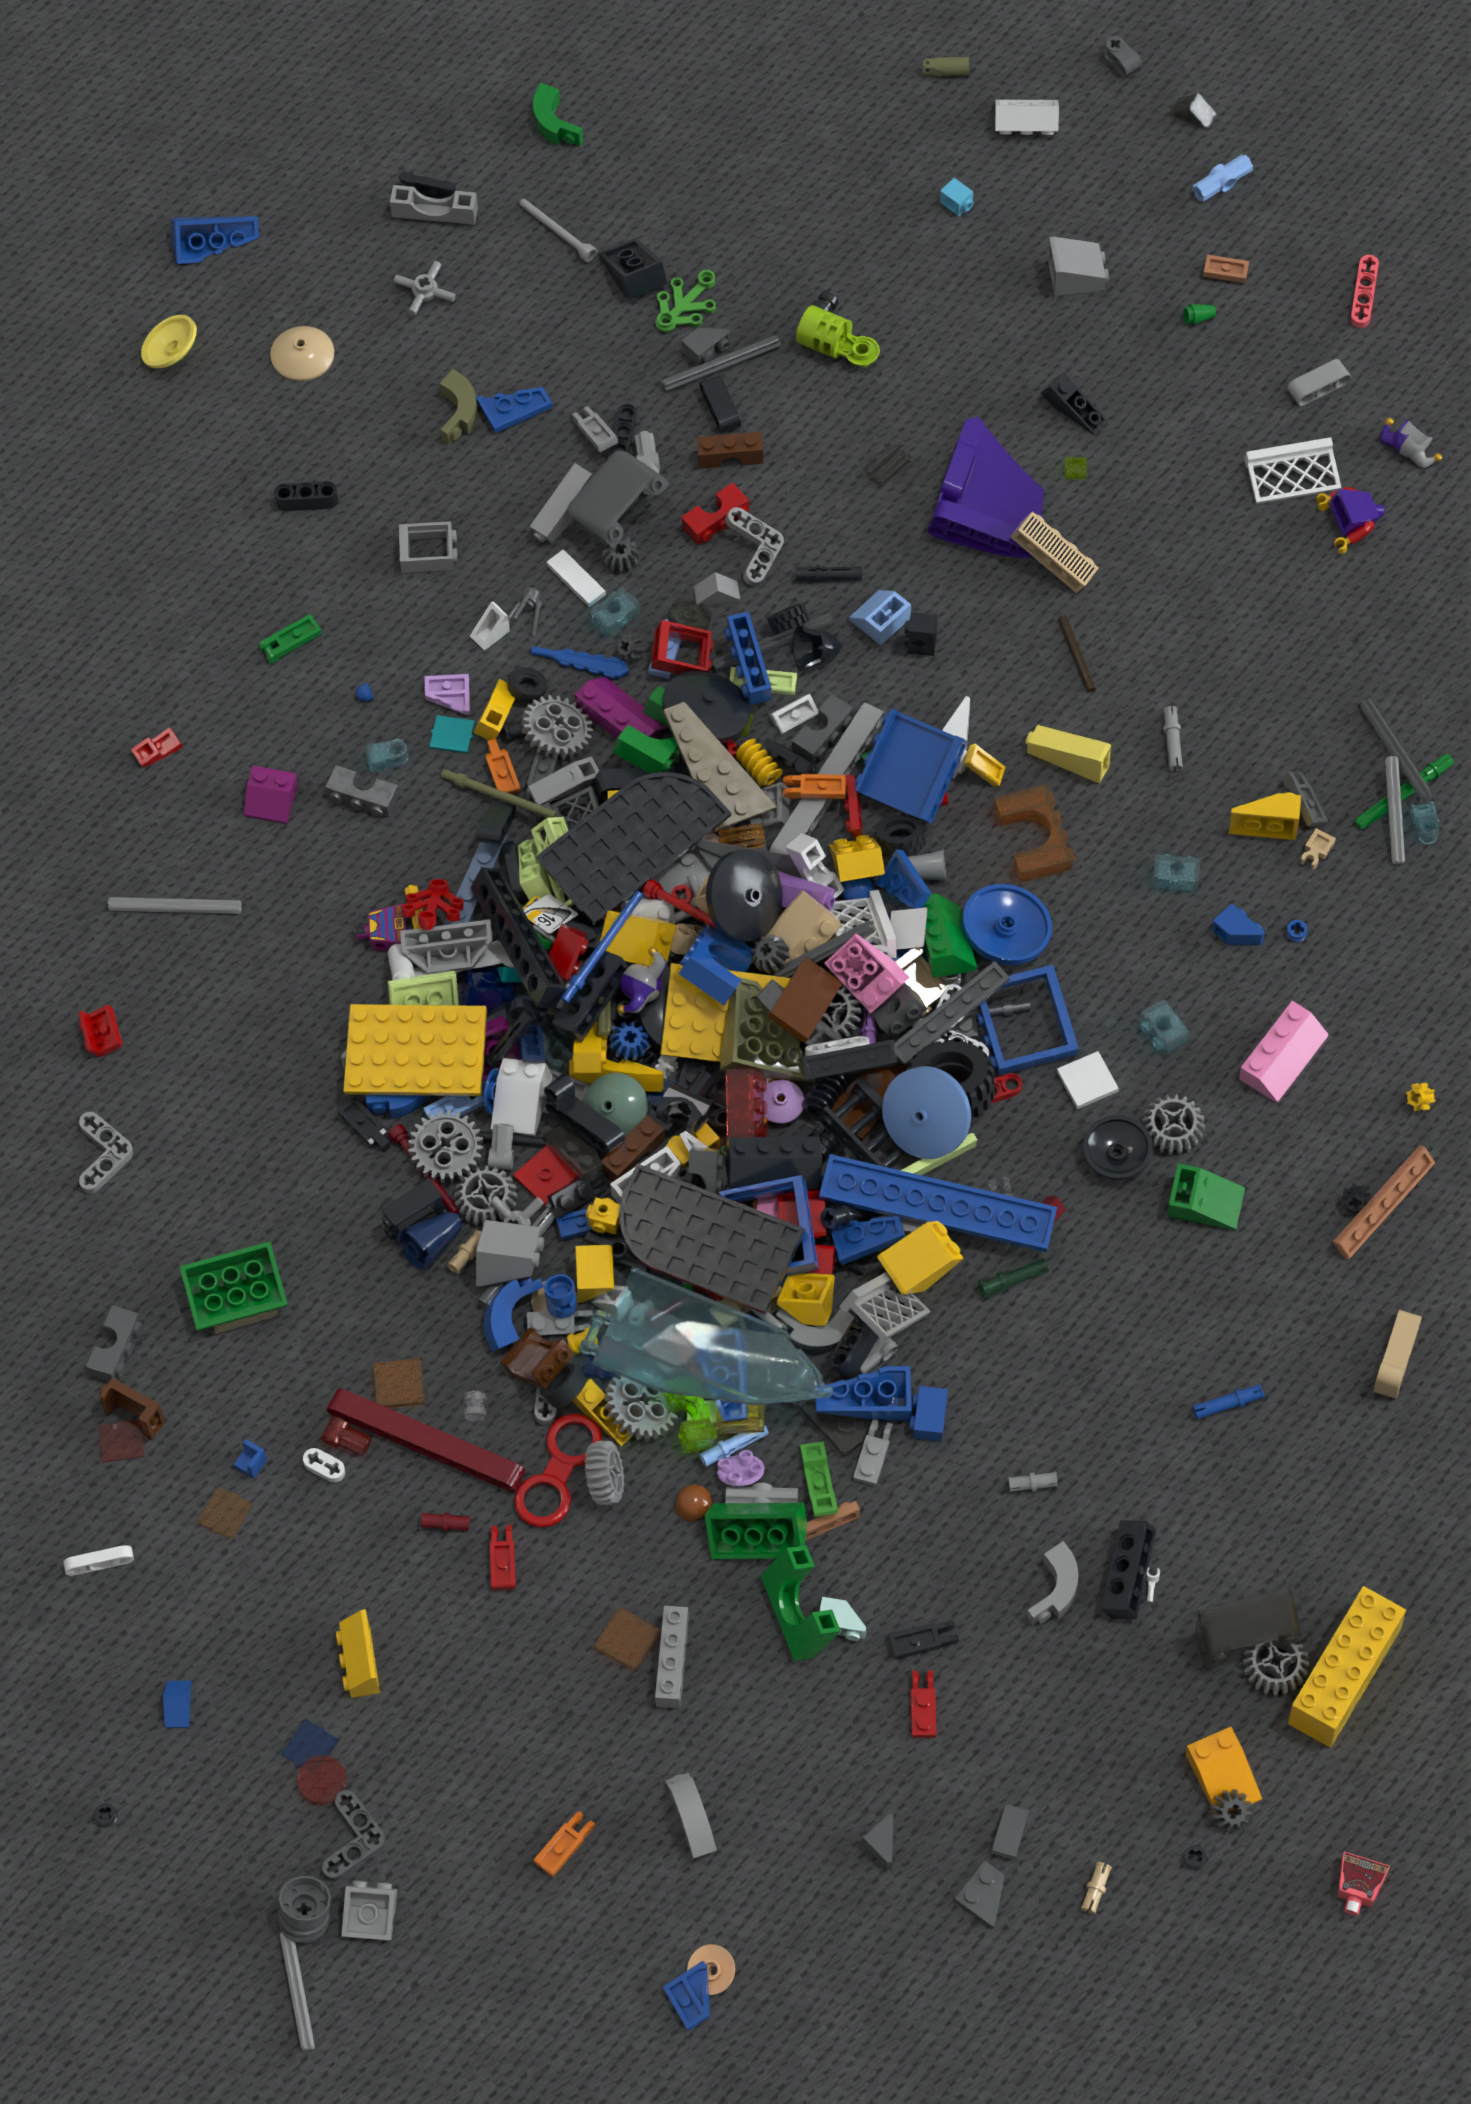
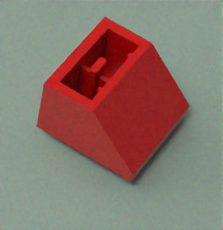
M562 923L549 957L560 977L569 981L571 975L577 974L581 962L577 960L579 954L584 955L589 940L585 939L586 932Z
M820 1190L807 1191L814 1238L826 1236V1227L821 1221V1213L825 1209V1200L819 1199ZM795 1192L779 1194V1219L800 1226Z

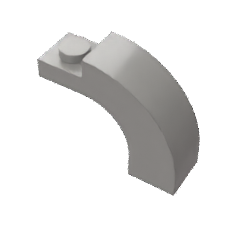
M782 1308L777 1312L775 1318L782 1323L784 1331H792L788 1337V1341L804 1349L824 1350L838 1345L854 1316L840 1309L826 1326L818 1327L803 1325Z
M1064 1541L1044 1553L1043 1562L1053 1574L1056 1587L1048 1597L1028 1609L1027 1618L1032 1625L1038 1621L1039 1623L1045 1622L1051 1617V1613L1057 1619L1061 1618L1069 1610L1076 1597L1078 1567L1073 1553Z
M689 1773L666 1780L667 1788L679 1814L693 1858L717 1851L707 1815L693 1778L690 1777Z

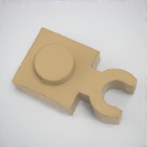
M1316 828L1305 845L1307 852L1302 855L1301 864H1304L1307 859H1311L1313 861L1311 869L1314 870L1318 866V857L1325 860L1335 844L1336 838Z

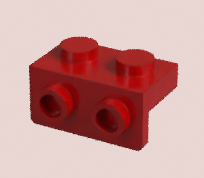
M107 1004L90 1014L84 1011L78 1013L80 1019L79 1026L83 1031L84 1045L88 1052L98 1057H103L123 1046L112 1006Z

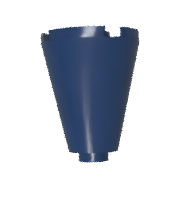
M448 1211L400 1230L397 1234L398 1244L402 1242L404 1249L401 1251L405 1258L417 1269L423 1267V1270L429 1268L461 1231V1218L456 1213Z

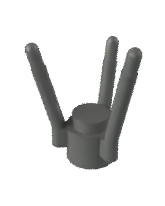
M527 587L508 614V620L510 621L512 617L516 620L523 608L526 610L535 608L531 636L535 637L539 611L542 606V602L539 601L541 594L535 588Z

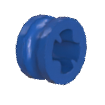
M1301 920L1291 921L1287 926V937L1293 942L1303 941L1308 931L1306 923ZM1295 927L1300 928L1299 935L1294 934Z

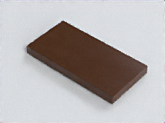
M805 956L767 1017L806 1043L843 982Z
M901 1063L899 1065L863 1071L839 1097L831 1111L834 1112L853 1096L850 1091L855 1082L861 1077L884 1099L885 1092L890 1083L898 1075L906 1071L907 1065L904 1066ZM858 1103L844 1114L840 1120L850 1128L865 1116L869 1110L862 1103ZM874 1119L855 1136L860 1141H863L877 1126L879 1121Z

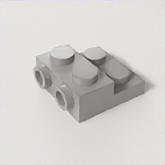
M352 1881V1885H347L345 1888L342 1936L392 1940L397 1889H393L390 1883H377V1887H369L366 1881Z

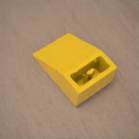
M869 835L857 836L856 840L848 842L847 839H838L834 841V844L829 845L836 874L840 882L885 874L881 847L873 837L869 838Z

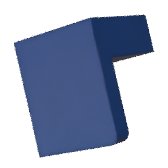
M245 1439L242 1442L244 1450L233 1465L234 1468L254 1479L267 1461L264 1449Z

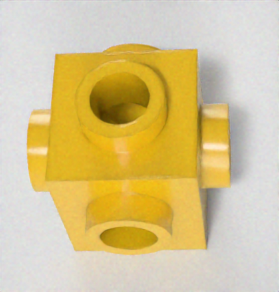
M595 1198L594 1204L589 1205L586 1213V1218L589 1219V1227L598 1233L608 1232L616 1235L620 1225V1204L615 1203L609 1198Z

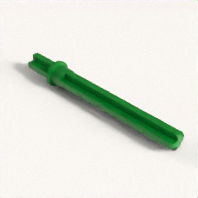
M1446 753L1433 763L1429 762L1427 767L1419 772V774L1427 784L1432 779L1439 778L1440 773L1452 766L1454 760ZM1409 781L1400 786L1401 802L1415 792ZM1388 795L1355 819V824L1360 830L1366 828L1389 811Z

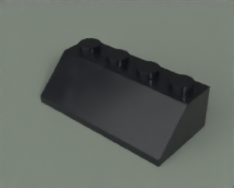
M820 1136L728 1138L724 1148L728 1190L802 1175L806 1181L807 1191L820 1190L822 1171Z

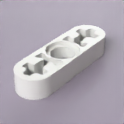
M857 1036L809 1045L805 1047V1056L870 1044L869 1038Z
M124 1545L69 1557L63 1563L65 1574L74 1576L128 1564L134 1560L132 1547Z

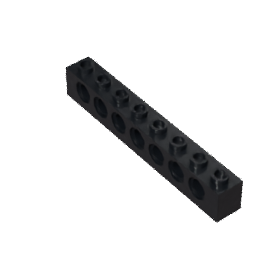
M481 867L470 887L487 919L491 921L493 930L535 1006L556 1009L567 987L501 869Z

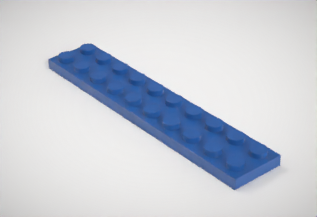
M832 1154L829 1155L819 1194L820 1200L888 1216H898L901 1219L922 1224L939 1221L948 1230L1042 1252H1047L1057 1207Z

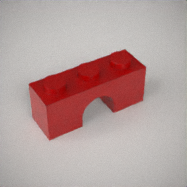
M734 483L716 493V505L720 509L717 512L707 513L698 505L681 517L682 529L697 545L703 541H709L715 533L728 528L725 517L732 508L738 507L746 512L749 511V499ZM735 515L733 520L735 521L739 517Z

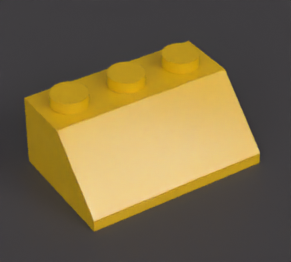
M366 1609L339 1622L340 1631H336L338 1646H343V1654H339L341 1668H346L347 1676L343 1677L344 1690L350 1692L351 1698L380 1693L370 1624Z

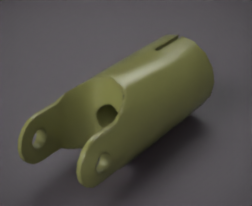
M939 57L925 59L922 62V71L925 75L969 76V57Z

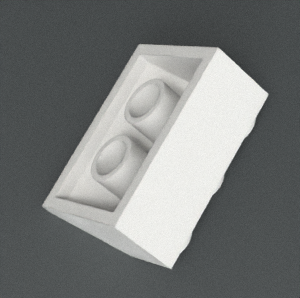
M995 100V131H999V134H1012V131H1020V134L1030 135L1033 134V131H1041L1043 135H1053L1054 131H1058V100Z

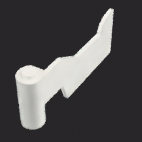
M495 941L490 944L474 968L501 963L508 967L514 966L500 941ZM394 944L389 948L388 959L392 980L430 975L425 973L420 967L413 968L412 961L402 953L401 944Z

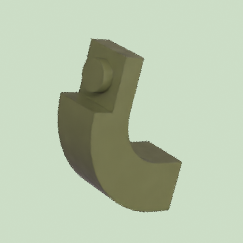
M454 369L440 382L441 395L458 407L455 414L440 429L442 441L448 445L453 440H457L462 431L467 434L472 431L478 413L476 395L471 383Z

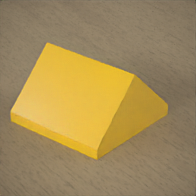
M576 1246L577 1302L583 1303L613 1290L612 1246Z

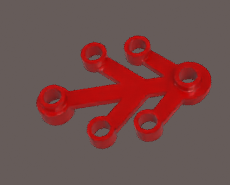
M433 879L426 890L406 895V904L402 905V915L404 917H413L415 910L427 907L426 911L418 913V925L423 930H431L436 925L435 912L437 907L446 913L448 921L456 922L460 920V911L464 909V900L450 893V887L446 880ZM431 896L430 898L419 901V899ZM440 898L448 900L450 902V905L441 900Z

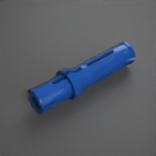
M1261 1384L1243 1390L1236 1389L1234 1393L1192 1405L1193 1412H1196L1195 1417L1198 1420L1236 1406L1241 1408L1246 1403L1265 1398L1264 1391H1261Z

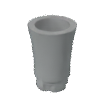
M944 850L908 857L922 880L946 881Z

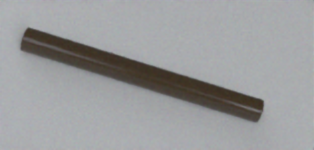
M1063 615L1058 620L1087 692L1095 691L1096 688L1067 616Z

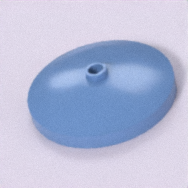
M929 1066L911 1068L898 1075L885 1092L882 1105L885 1127L893 1141L908 1154L923 1159H936L951 1153L965 1140L971 1123L970 1104L961 1085L945 1071Z

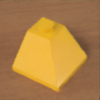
M800 1273L787 1276L777 1299V1305L803 1325L826 1326L832 1312L834 1275Z

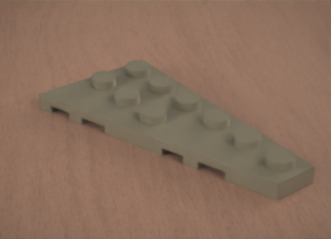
M685 702L663 710L690 777L705 784L732 813L731 817L713 830L714 832L777 808Z

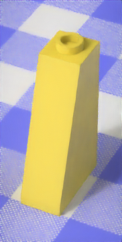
M1037 725L1034 732L1030 731L1025 742L1028 744L1027 753L1099 784L1109 768L1111 744Z

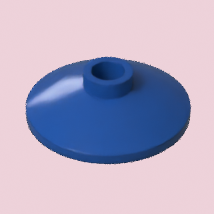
M498 1068L492 1069L486 1082L482 1083L481 1097L484 1099V1105L489 1114H493L496 1083L500 1070Z

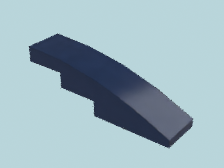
M509 995V1014L510 1003L513 1000L523 998L532 1001V998L530 996ZM510 1015L511 1023L515 1022L516 1020ZM530 1024L526 1029L525 1036L519 1038L516 1042L522 1062L545 1063L541 1027Z

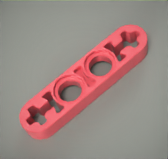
M1373 255L1363 256L1359 263L1351 313V323L1357 328H1364L1370 322L1379 265L1378 259ZM1367 263H1371L1370 273L1366 272ZM1362 280H1369L1372 284L1370 286H1363L1360 282ZM1366 297L1369 302L1362 304L1357 299ZM1360 310L1364 311L1362 320H1358Z

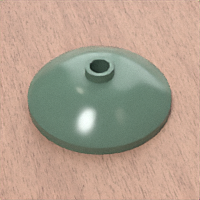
M609 1073L599 1077L589 1086L583 1098L584 1103L617 1125L623 1131L625 1137L648 1114V1099L645 1090L637 1080L622 1073ZM609 1102L612 1103V1108L610 1110L607 1109V1104Z

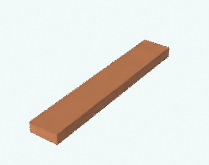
M1418 1146L1333 1241L1343 1258L1350 1259L1435 1164L1425 1146Z

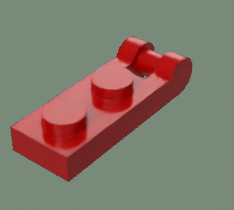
M846 775L848 799L845 800V809L850 815V819H846L848 833L852 832L856 840L857 836L863 835L860 793L855 790V777L853 775Z

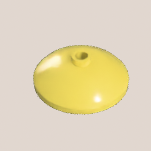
M175 315L160 322L148 334L142 345L141 356L143 361L149 367L156 369L166 368L180 361L194 344L197 332L194 321L186 315Z

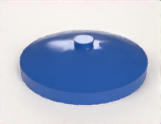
M995 884L981 888L969 898L962 914V930L970 946L981 956L999 964L1019 965L1034 960L1045 950L1052 933L1051 917L1045 905L1031 892L1014 885Z

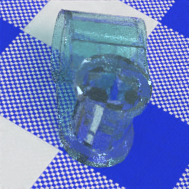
M400 739L373 743L365 747L368 769L372 772L403 766L409 760L406 743Z
M1428 801L1427 804L1416 806L1415 804H1410V816L1419 841L1425 845L1434 844L1438 839L1440 827L1434 802Z

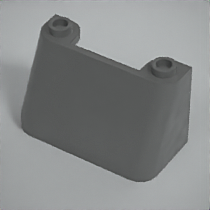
M619 450L609 457L568 505L567 512L569 517L590 539L614 548L623 537V528L617 522L620 516L644 489L651 495H659L670 483L662 475L629 453Z

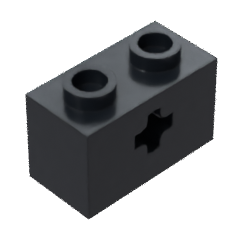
M911 612L910 621H905L904 645H908V653L935 655L937 615Z

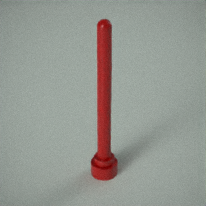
M650 879L644 885V896L650 899L660 898L716 928L709 914L664 891L659 882Z

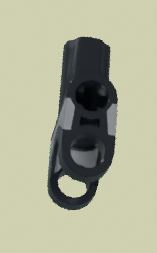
M702 1071L697 1074L687 1089L673 1083L660 1101L656 1118L664 1121L675 1114L684 1115L689 1119L686 1131L692 1135L697 1133L714 1111L715 1102L706 1097L715 1086V1079L711 1074Z

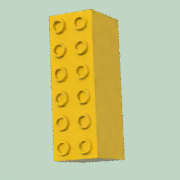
M1363 1586L1292 1704L1288 1724L1331 1748L1399 1634L1406 1609Z

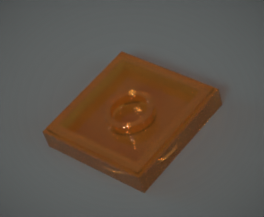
M420 1358L374 1363L377 1404L387 1408L425 1405Z
M619 1607L594 1645V1649L636 1672L661 1633V1630Z

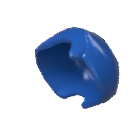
M869 877L842 881L841 884L844 888V891L841 893L843 900L870 898V891H874L873 882Z

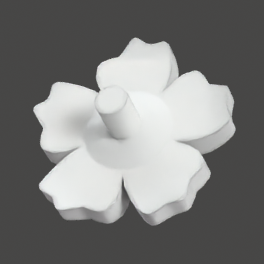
M661 1055L658 1059L659 1064L655 1066V1069L663 1071L664 1078L667 1079L670 1071L674 1072L678 1069L677 1062L675 1061L678 1057Z

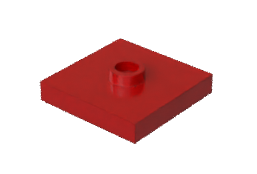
M546 1145L515 1172L513 1177L535 1199L539 1197L545 1207L549 1202L548 1195L579 1178V1175Z

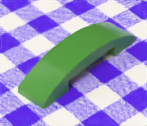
M824 1441L800 1445L814 1517L838 1513Z

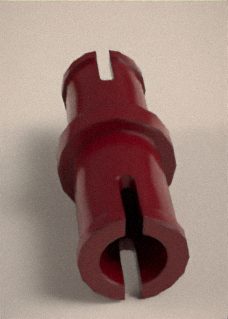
M444 1512V1514L422 1513L421 1528H439L442 1531H447V1529L469 1531L470 1516L449 1515L448 1512Z

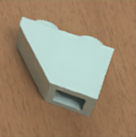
M822 1597L820 1611L833 1610L841 1630L837 1635L845 1636L846 1639L851 1641L865 1639L866 1627L847 1601Z

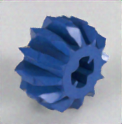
M623 1022L621 1028L617 1026L614 1028V1034L610 1035L609 1040L611 1042V1050L616 1051V1058L622 1055L624 1056V1061H627L628 1057L635 1061L638 1056L642 1057L649 1043L646 1041L648 1038L647 1033H642V1026L635 1028L634 1022L630 1026Z

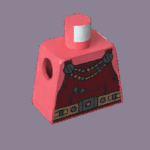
M1344 1852L1341 1861L1338 1897L1347 1900L1344 1908L1345 1913L1358 1916L1361 1905L1372 1907L1387 1877L1390 1866Z

